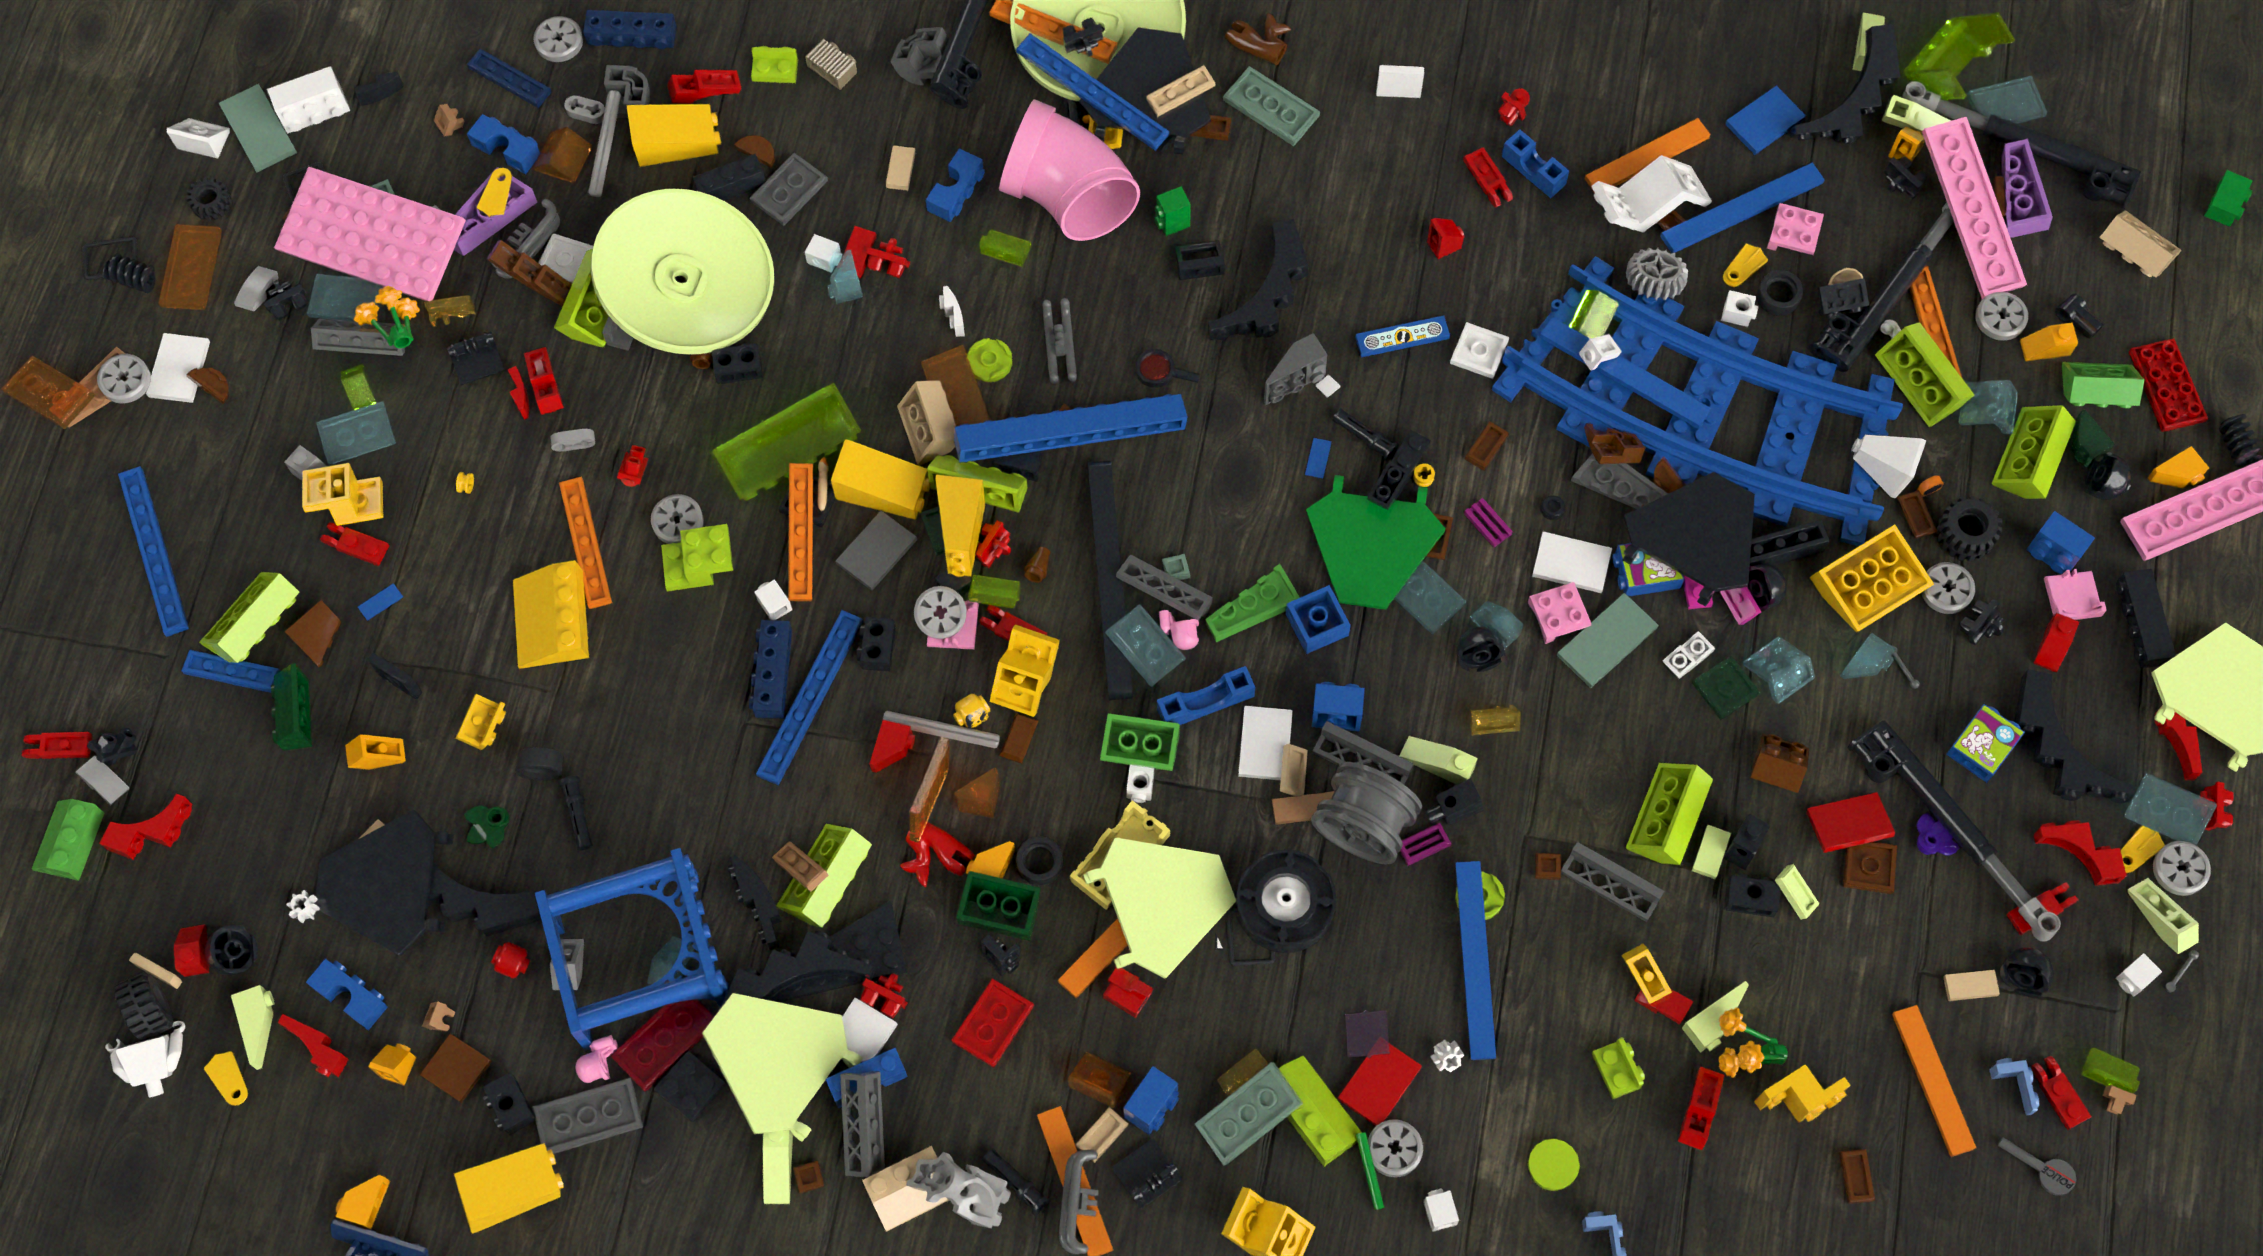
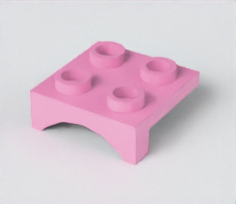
M1780 203L1767 249L1776 251L1777 247L1780 246L1814 255L1824 214Z
M2074 569L2072 573H2070V570H2066L2061 575L2045 576L2044 582L2053 616L2059 613L2077 620L2102 617L2107 611L2105 602H2100L2092 571L2077 573V569Z
M1574 582L1529 597L1528 604L1538 619L1545 644L1553 642L1555 637L1591 626V621Z
M978 599L964 601L967 611L966 620L957 634L945 639H934L928 636L927 647L975 650L979 608ZM942 606L936 607L937 611L933 614L935 617L939 616V619H943L947 610L942 609Z

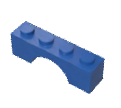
M1245 666L1224 674L1218 681L1199 691L1191 693L1176 692L1158 699L1157 711L1161 721L1182 725L1253 698L1255 696V685Z

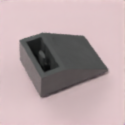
M1314 333L1294 342L1265 382V405L1271 402L1277 403L1285 395L1291 392L1297 393L1305 385L1311 382L1317 383L1323 379L1326 373L1327 353Z

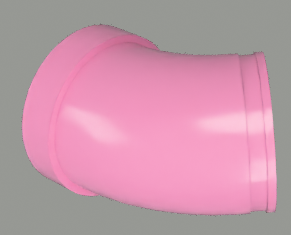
M1033 100L1024 115L1009 152L1001 177L999 191L1019 199L1026 196L1039 203L1054 217L1064 235L1070 239L1079 241L1091 240L1111 232L1121 225L1136 208L1140 198L1138 184L1121 159L1097 136L1074 121L1055 113V107Z

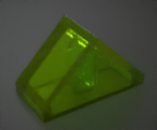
M363 364L341 371V381L354 411L377 404Z

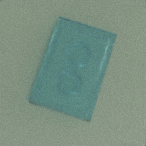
M2032 76L1969 90L1967 94L1974 112L1987 117L1993 114L2001 119L2004 118L2014 123H2021L2046 117L2047 110Z
M316 274L307 315L311 318L354 321L355 310L358 305L374 302L379 307L380 303L375 302V296L379 294V289L384 287L355 277Z
M383 401L316 422L329 465L396 444Z
M1424 561L1421 562L1394 598L1432 635L1466 605V600Z
M1138 605L1105 632L1151 687L1186 659L1141 605Z
M2145 773L2124 817L2177 841H2186L2197 845L2217 807V803L2149 773Z

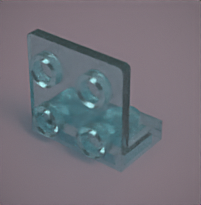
M2010 380L1966 383L1974 393V396L1960 408V425L1996 424L2003 434H2013L2018 392Z
M1781 637L1775 638L1743 661L1746 668L1768 682L1772 700L1778 704L1815 678L1811 658Z

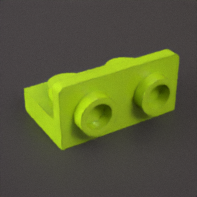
M752 47V81L796 83L798 67L796 49L789 47Z
M1623 1037L1619 1038L1615 1043L1592 1052L1612 1099L1636 1091L1644 1084V1073L1639 1065H1635L1632 1058L1634 1057L1633 1049L1629 1042L1625 1043Z

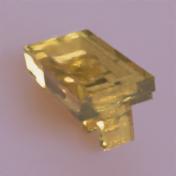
M470 295L424 302L432 326H436L437 318H443L445 325L449 324V316L466 317L469 314H475V306Z
M1509 705V708L1503 709L1500 706H1496V709L1471 710L1472 735L1520 731V709L1517 710V707L1514 705Z
M1254 1049L1221 1075L1217 1082L1227 1095L1230 1096L1265 1068L1268 1062L1257 1049Z

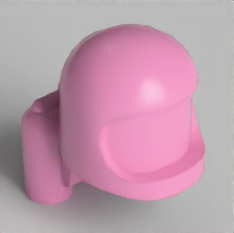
M1168 610L1159 611L1160 629L1166 635H1172L1173 644L1178 649L1188 650L1198 644L1199 638L1197 637L1196 629L1199 626L1198 620L1191 619L1176 622L1174 616Z
M612 1035L594 1040L590 1045L592 1052L581 1056L577 1060L576 1073L583 1082L591 1083L600 1078L604 1080L610 1079L606 1058L618 1049V1044Z

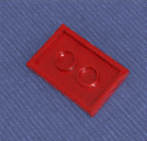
M1877 792L1807 808L1806 813L1824 853L1891 838L1895 835V830Z
M992 978L951 1041L994 1068L1030 1014L1034 1003Z
M1380 1037L1344 1088L1338 1100L1377 1126L1389 1116L1422 1068V1065Z

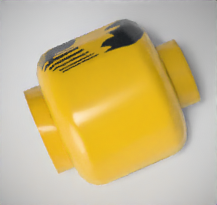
M972 693L955 704L956 713L953 716L959 726L965 725L967 728L973 729L988 719L990 708L981 695L977 696Z

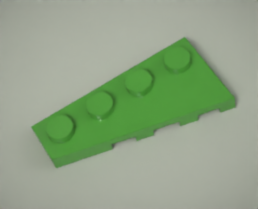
M1280 564L1273 568L1274 571L1269 575H1264L1257 580V584L1249 590L1245 589L1241 592L1239 597L1233 602H1228L1205 619L1206 625L1216 642L1285 612L1287 603L1300 598Z

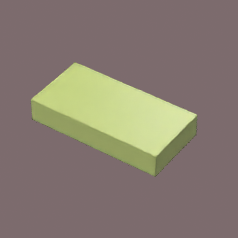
M1707 825L1692 871L1716 879L1731 833Z
M1794 864L1787 865L1775 881L1799 918L1806 919L1819 903Z

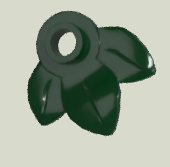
M476 806L468 810L464 817L473 826L468 833L467 842L481 844L487 841L490 848L498 846L505 837L504 828L508 825L510 819L506 809L502 807L489 809L485 806ZM501 816V821L495 823V817Z

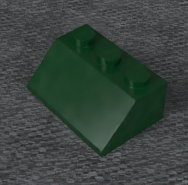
M296 663L290 664L274 675V684L271 685V695L275 699V707H272V717L276 722V729H273L272 735L274 743H277L283 751L312 747L309 680Z
M969 871L956 919L958 924L1030 941L1036 921L1041 888Z

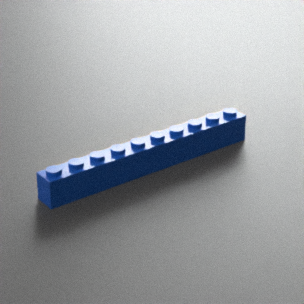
M1167 394L1157 398L1146 397L1136 401H1121L1108 405L1099 404L1095 407H1077L1067 411L1056 410L1046 414H1031L1026 417H1009L1005 420H988L977 424H962L955 427L954 443L959 463L1185 430L1188 417L1181 394Z

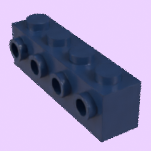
M587 10L583 33L587 44L593 46L613 45L615 47L635 46L637 48L656 47L665 49L674 48L677 25L673 14Z
M761 620V627L756 630V642L759 643L758 651H754V665H757L756 673H752L751 679L752 687H755L754 695H750L749 708L753 710L756 718L784 719L792 640L790 621Z

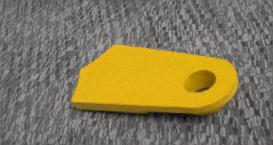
M498 168L492 173L477 205V209L484 212L488 217L504 215L512 180L511 172L508 169ZM501 176L506 177L503 181H499L498 179Z
M1746 243L1723 274L1725 284L1737 287L1767 263L1768 259L1761 248ZM1730 274H1735L1738 278H1731Z
M2141 825L2121 849L2122 859L2128 858L2131 862L2130 865L2124 863L2126 873L2133 872L2165 846L2159 831Z
M233 1052L215 1054L204 1067V1070L227 1103L233 1106L242 1104L248 1096V1090ZM240 1091V1096L234 1099V1093Z

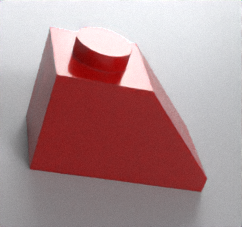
M1431 219L1427 243L1437 259L1462 248L1464 233L1459 226L1455 225L1453 220Z
M2056 613L2047 625L2033 664L2057 672L2073 641L2079 621Z
M887 720L882 721L869 763L872 772L877 773L906 757L908 749H912L915 742V735L912 733L911 726Z
M205 924L179 930L174 944L175 970L184 977L209 973V964L204 954L207 942Z

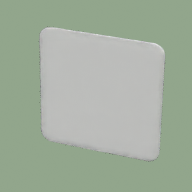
M1327 375L1316 384V387L1325 396L1329 397L1340 388V385L1330 375Z

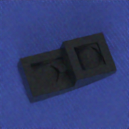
M398 71L376 75L377 83L356 86L355 93L361 106L383 100L403 88V82Z

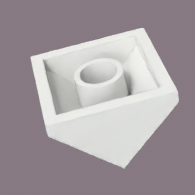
M186 119L167 128V133L177 149L214 158L219 157L230 132V128L194 119Z

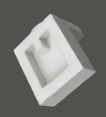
M1610 334L1589 339L1579 352V355L1588 368L1594 370L1600 362L1617 358L1622 351Z

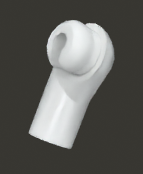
M1891 319L1885 320L1880 327L1882 333L1889 335L1891 338L1901 331L1898 324Z

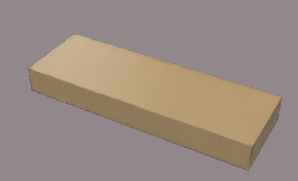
M1203 65L1147 95L1146 100L1158 117L1214 87L1215 81Z

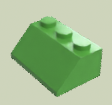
M2062 362L2064 396L2072 405L2084 406L2086 403L2094 404L2098 407H2108L2109 404L2117 405L2121 408H2131L2132 405L2140 406L2144 378L2133 365Z
M1108 713L1100 761L1173 771L1180 724Z
M74 799L57 801L32 870L79 881L104 812L95 804Z

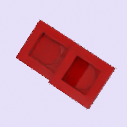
M857 226L854 227L841 262L840 272L861 279L868 264L869 256L866 254L868 247L872 248L877 237L876 232Z
M514 366L508 369V372L517 388L510 391V394L523 419H526L529 416L528 394L517 367Z
M1672 989L1671 993L1649 1004L1641 990L1634 1000L1654 1013L1660 1012L1679 1025L1693 1003L1692 1000Z

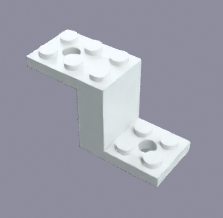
M1662 155L1620 188L1600 181L1591 186L1595 192V200L1605 209L1604 215L1610 223L1640 232H1645L1684 201L1704 207L1712 202L1691 166Z

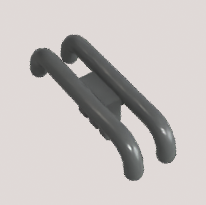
M549 199L542 200V206L546 208V216L534 230L521 223L518 227L524 233L517 229L513 232V235L518 240L512 236L507 239L510 244L518 248L517 252H524L532 259L560 225L559 214L555 205ZM492 264L496 268L495 273L502 278H513L504 271H502L500 268Z
M1062 298L1060 301L1062 325L1057 324L1054 327L1051 302L1044 300L1042 303L1049 380L1052 384H1056L1059 381L1056 356H1066L1068 380L1070 382L1077 380L1070 304L1067 298Z
M1083 1150L1072 1154L1067 1160L1065 1167L1059 1242L1067 1252L1076 1255L1088 1252V1246L1078 1242L1075 1238L1077 1215L1096 1217V1211L1087 1210V1206H1097V1201L1088 1200V1195L1098 1196V1190L1080 1188L1082 1165L1085 1161L1095 1160L1098 1157V1153L1095 1150Z

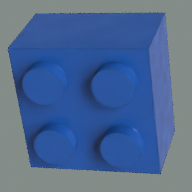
M2054 511L2026 550L2035 559L2042 560L2051 566L2052 570L2056 573L2063 574L2066 570L2071 571L2095 537Z
M1330 585L1286 604V616L1306 654L1349 636L1351 625Z
M1332 682L1316 684L1312 727L1323 728L1326 721L1344 730L1360 731L1363 715L1364 688H1360L1355 684L1337 686Z
M1152 1066L1125 1105L1124 1118L1148 1135L1153 1130L1157 1132L1165 1120L1163 1117L1167 1109L1171 1111L1179 1100L1178 1083Z

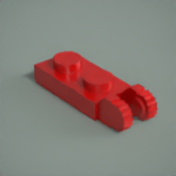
M1483 147L1464 156V163L1484 193L1488 195L1494 207L1501 205L1500 199L1494 191L1498 188L1506 201L1513 199L1512 193L1506 185V180Z
M332 522L328 523L327 528L331 532L341 535L339 541L328 535H322L320 538L321 542L336 548L342 553L377 566L380 565L389 548L387 542L347 527L337 526Z
M991 604L986 610L991 615L1001 619L999 624L997 625L986 617H981L979 620L981 625L1007 641H1010L1012 628L1015 625L1047 635L1041 629L1008 612H1003L1000 608Z
M90 732L24 736V743L31 745L40 744L39 749L22 750V757L31 759L90 758L91 749L87 745L89 741H92L93 735Z
M2067 882L2052 891L2048 890L2036 897L2048 912L2059 915L2064 909L2078 901L2076 895L2067 898L2061 904L2056 900L2055 896L2064 893L2069 888ZM2017 907L2006 915L2019 935L2030 931L2032 927L2018 912L2020 908Z
M2053 1057L2045 1058L2046 1066L2053 1076L2050 1080H2048L2046 1072L2038 1063L2031 1066L2032 1072L2040 1083L2041 1090L2067 1130L2091 1118L2090 1113L2065 1074L2061 1073L2060 1066Z

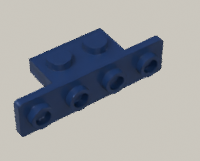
M333 1220L330 1224L332 1238L352 1244L345 1256H428V1249L420 1244L401 1241L397 1237L382 1235L372 1229H363L347 1221Z

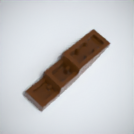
M499 240L487 258L488 261L542 296L561 306L564 305L572 286L569 281L546 264L540 265L524 252H517L504 241Z

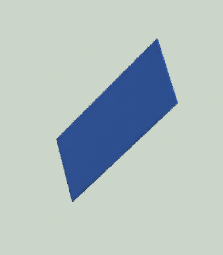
M1313 438L1305 475L1318 478L1324 477L1332 441Z
M393 583L358 606V608L368 621L403 598V596Z

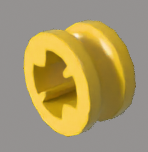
M1419 464L1414 470V482L1420 487L1430 486L1434 481V468L1429 464ZM1421 472H1426V475L1429 474L1427 479H1422V476H1420Z
M459 472L456 480V490L459 493L465 491V493L470 494L474 485V476L472 473L465 475L464 472Z

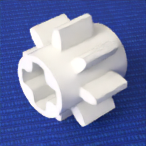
M305 890L299 895L292 894L291 903L286 904L292 909L289 915L293 919L298 916V920L301 923H304L305 919L308 918L314 919L313 915L316 911L320 910L314 904L318 900L317 897L314 895L309 897Z
M1443 1040V1042L1434 1046L1435 1054L1431 1055V1059L1439 1071L1445 1068L1452 1072V1070L1461 1066L1460 1058L1464 1056V1053L1456 1041L1450 1044Z

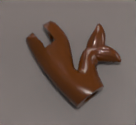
M1267 13L1264 33L1265 40L1252 26L1241 20H1236L1232 24L1233 30H1228L1224 36L1229 43L1240 50L1277 66L1287 49V43L1278 39L1277 35L1289 32L1291 28L1286 24L1277 23L1275 17Z

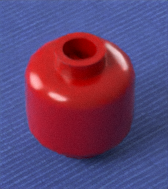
M507 942L503 946H498L491 963L494 964L496 972L510 978H516L520 972L525 974L530 960L526 959L527 950L525 948Z

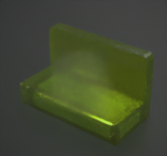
M990 230L987 236L982 235L979 242L981 254L1023 267L1032 246L1029 241L995 230Z
M1587 290L1569 327L1590 339L1603 336L1619 303L1600 291Z
M973 575L968 600L975 603L1015 608L1016 600L1019 601L1021 593L1020 582Z
M2094 1047L2090 1049L2081 1075L2105 1086H2114L2132 1094L2137 1091L2140 1081L2136 1080L2140 1071L2139 1067Z

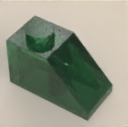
M2084 409L2075 419L2071 451L2074 453L2075 458L2087 468L2095 460L2101 459L2103 453L2110 452L2115 443Z

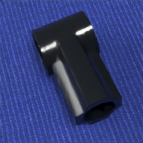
M2077 294L2070 295L2055 309L2056 316L2063 323H2073L2089 339L2095 336L2104 326V323L2087 309L2085 300Z

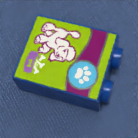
M1631 543L1617 546L1616 552L1612 556L1613 565L1619 570L1620 590L1623 589L1628 597L1681 588L1684 581L1683 574L1642 551L1638 552L1635 560L1630 565L1622 559L1625 556L1624 551Z
M1983 704L1946 755L1987 783L2025 732L2021 730L2017 723L2008 721L2001 716L1997 709Z

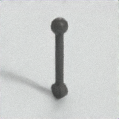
M1890 646L1887 654L1894 657L1909 679L1910 687L1917 689L1920 685L1919 681L1912 677L1898 656L1897 648Z
M2191 950L2189 952L2187 961L2173 980L2165 985L2167 992L2171 993L2176 989V983L2193 960L2198 959V951Z

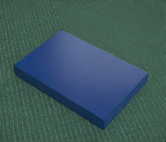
M1775 86L1729 118L1725 125L1755 155L1790 131L1789 129L1804 121L1806 115L1778 86Z

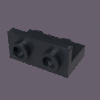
M1865 278L1817 287L1821 305L1819 314H1826L1827 318L1843 310H1849V313L1863 311V306L1869 305Z
M988 934L981 940L982 955L1001 976L1007 972L1011 974L1019 967L1020 946L1017 943L1005 952L1006 948L998 938L993 939Z

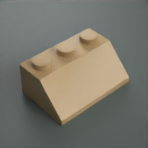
M2126 210L2118 214L2100 236L2107 248L2113 251L2117 249L2122 253L2121 257L2131 264L2135 262L2141 267V272L2149 277H2158L2181 252V249Z
M916 381L897 407L917 465H922L934 460L937 455L943 456L955 448L954 431L956 425L953 413L946 400V393L940 381Z
M932 1146L862 1180L886 1232L949 1201V1199L944 1197L935 1203L926 1201L927 1192L916 1190L906 1185L907 1181L912 1179L916 1173L918 1159H937Z

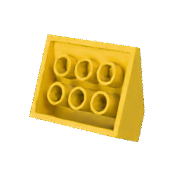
M1896 525L1891 526L1810 577L1821 596L1856 633L1934 585Z
M575 560L555 563L514 579L518 668L522 669L589 658L583 570Z

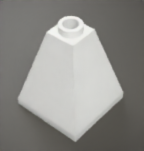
M1865 435L1862 439H1856L1851 451L1855 452L1853 459L1890 497L1896 498L1914 478L1926 440L1921 438Z

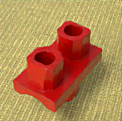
M1522 88L1514 90L1511 96L1505 92L1502 95L1503 105L1498 110V113L1501 115L1500 120L1511 127L1517 118L1523 121L1526 117L1524 107L1528 105L1530 96Z
M891 238L888 243H880V248L885 249L886 252L870 247L867 248L866 254L869 255L867 267L871 270L880 272L883 261L889 262L887 274L900 278L904 267L909 268L910 261L894 255V253L902 254L903 248L897 246V240Z
M632 445L630 453H625L617 476L624 485L630 487L640 485L648 462V458L644 457L645 448Z
M997 520L994 525L985 523L982 528L981 534L985 540L983 543L978 542L975 557L980 560L984 567L990 568L995 558L998 559L1001 554L1009 555L1011 552V548L1007 545L1011 534L1004 528V524L1001 521Z
M2215 782L2214 786L2205 787L2204 791L2200 792V798L2192 801V806L2200 809V816H2203L2204 830L2210 831L2217 827L2226 828L2233 824V815L2224 812V806L2232 804L2234 792L2224 789V783Z
M894 973L889 978L882 975L879 977L878 982L885 985L884 987L867 978L862 984L865 989L860 1000L873 1008L879 997L885 999L886 1001L881 1012L891 1018L895 1017L900 1008L905 1009L908 1004L905 998L892 992V990L900 993L903 989L902 985L896 983L898 975Z

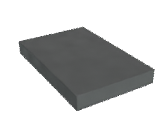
M793 153L750 197V201L781 225L785 226L828 181V178L800 156Z
M880 511L839 556L836 564L872 591L917 541V537L883 511Z

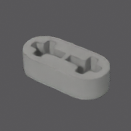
M570 96L566 99L564 106L569 117L593 124L603 122L605 108L601 102L580 96ZM597 110H599L600 113H595V115H592V112L594 113Z
M591 429L563 431L551 435V449L554 451H570L589 448L595 445V435Z

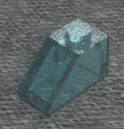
M851 250L845 252L830 277L831 285H827L830 299L835 298L836 304L863 298Z
M1488 601L1470 616L1479 627L1491 628L1499 634L1504 649L1521 635L1524 625L1507 608Z
M1871 633L1845 667L1840 677L1849 679L1878 675L1882 668L1887 670L1894 661L1891 655L1895 648Z
M673 936L652 958L648 984L652 985L670 971L680 953L682 939ZM690 943V944L687 946V949H688L689 952H693V951H694V948H693L692 945H695V944ZM690 958L683 960L684 968H686ZM680 971L676 972L675 979L683 974Z

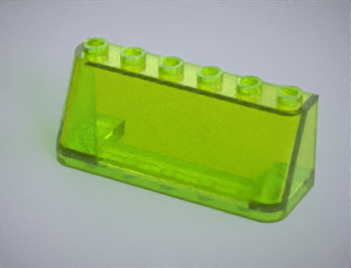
M831 383L711 450L710 454L738 499L744 498L745 501H748L758 495L756 490L763 486L766 490L778 484L776 479L783 475L785 478H788L789 463L813 464L818 461L816 456L825 453L827 456L838 450L836 445L845 441V439L850 441L856 440L858 438L856 434L861 432L836 385Z

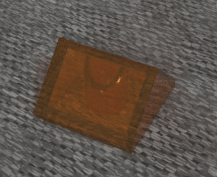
M568 127L552 131L533 169L575 183L592 145Z
M996 767L954 793L957 808L960 812L994 818L1000 791V780Z
M1086 1052L1069 1075L1068 1082L1070 1088L1115 1108L1131 1073Z

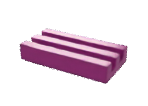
M1483 498L1477 504L1474 503L1470 509L1468 508L1464 511V515L1493 547H1496L1512 535L1513 531ZM1474 512H1476L1479 515V517L1484 521V523L1495 533L1498 539H1495L1493 537V535L1473 514Z
M1438 823L1403 839V846L1400 851L1406 865L1409 866L1451 846V842L1441 823ZM1439 831V835L1406 850L1405 846ZM1442 839L1444 841L1412 857L1409 856L1410 854L1418 850H1421L1435 842H1438Z

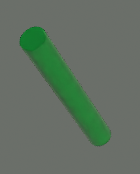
M1366 1132L1356 1134L1374 1210L1382 1209L1384 1204Z

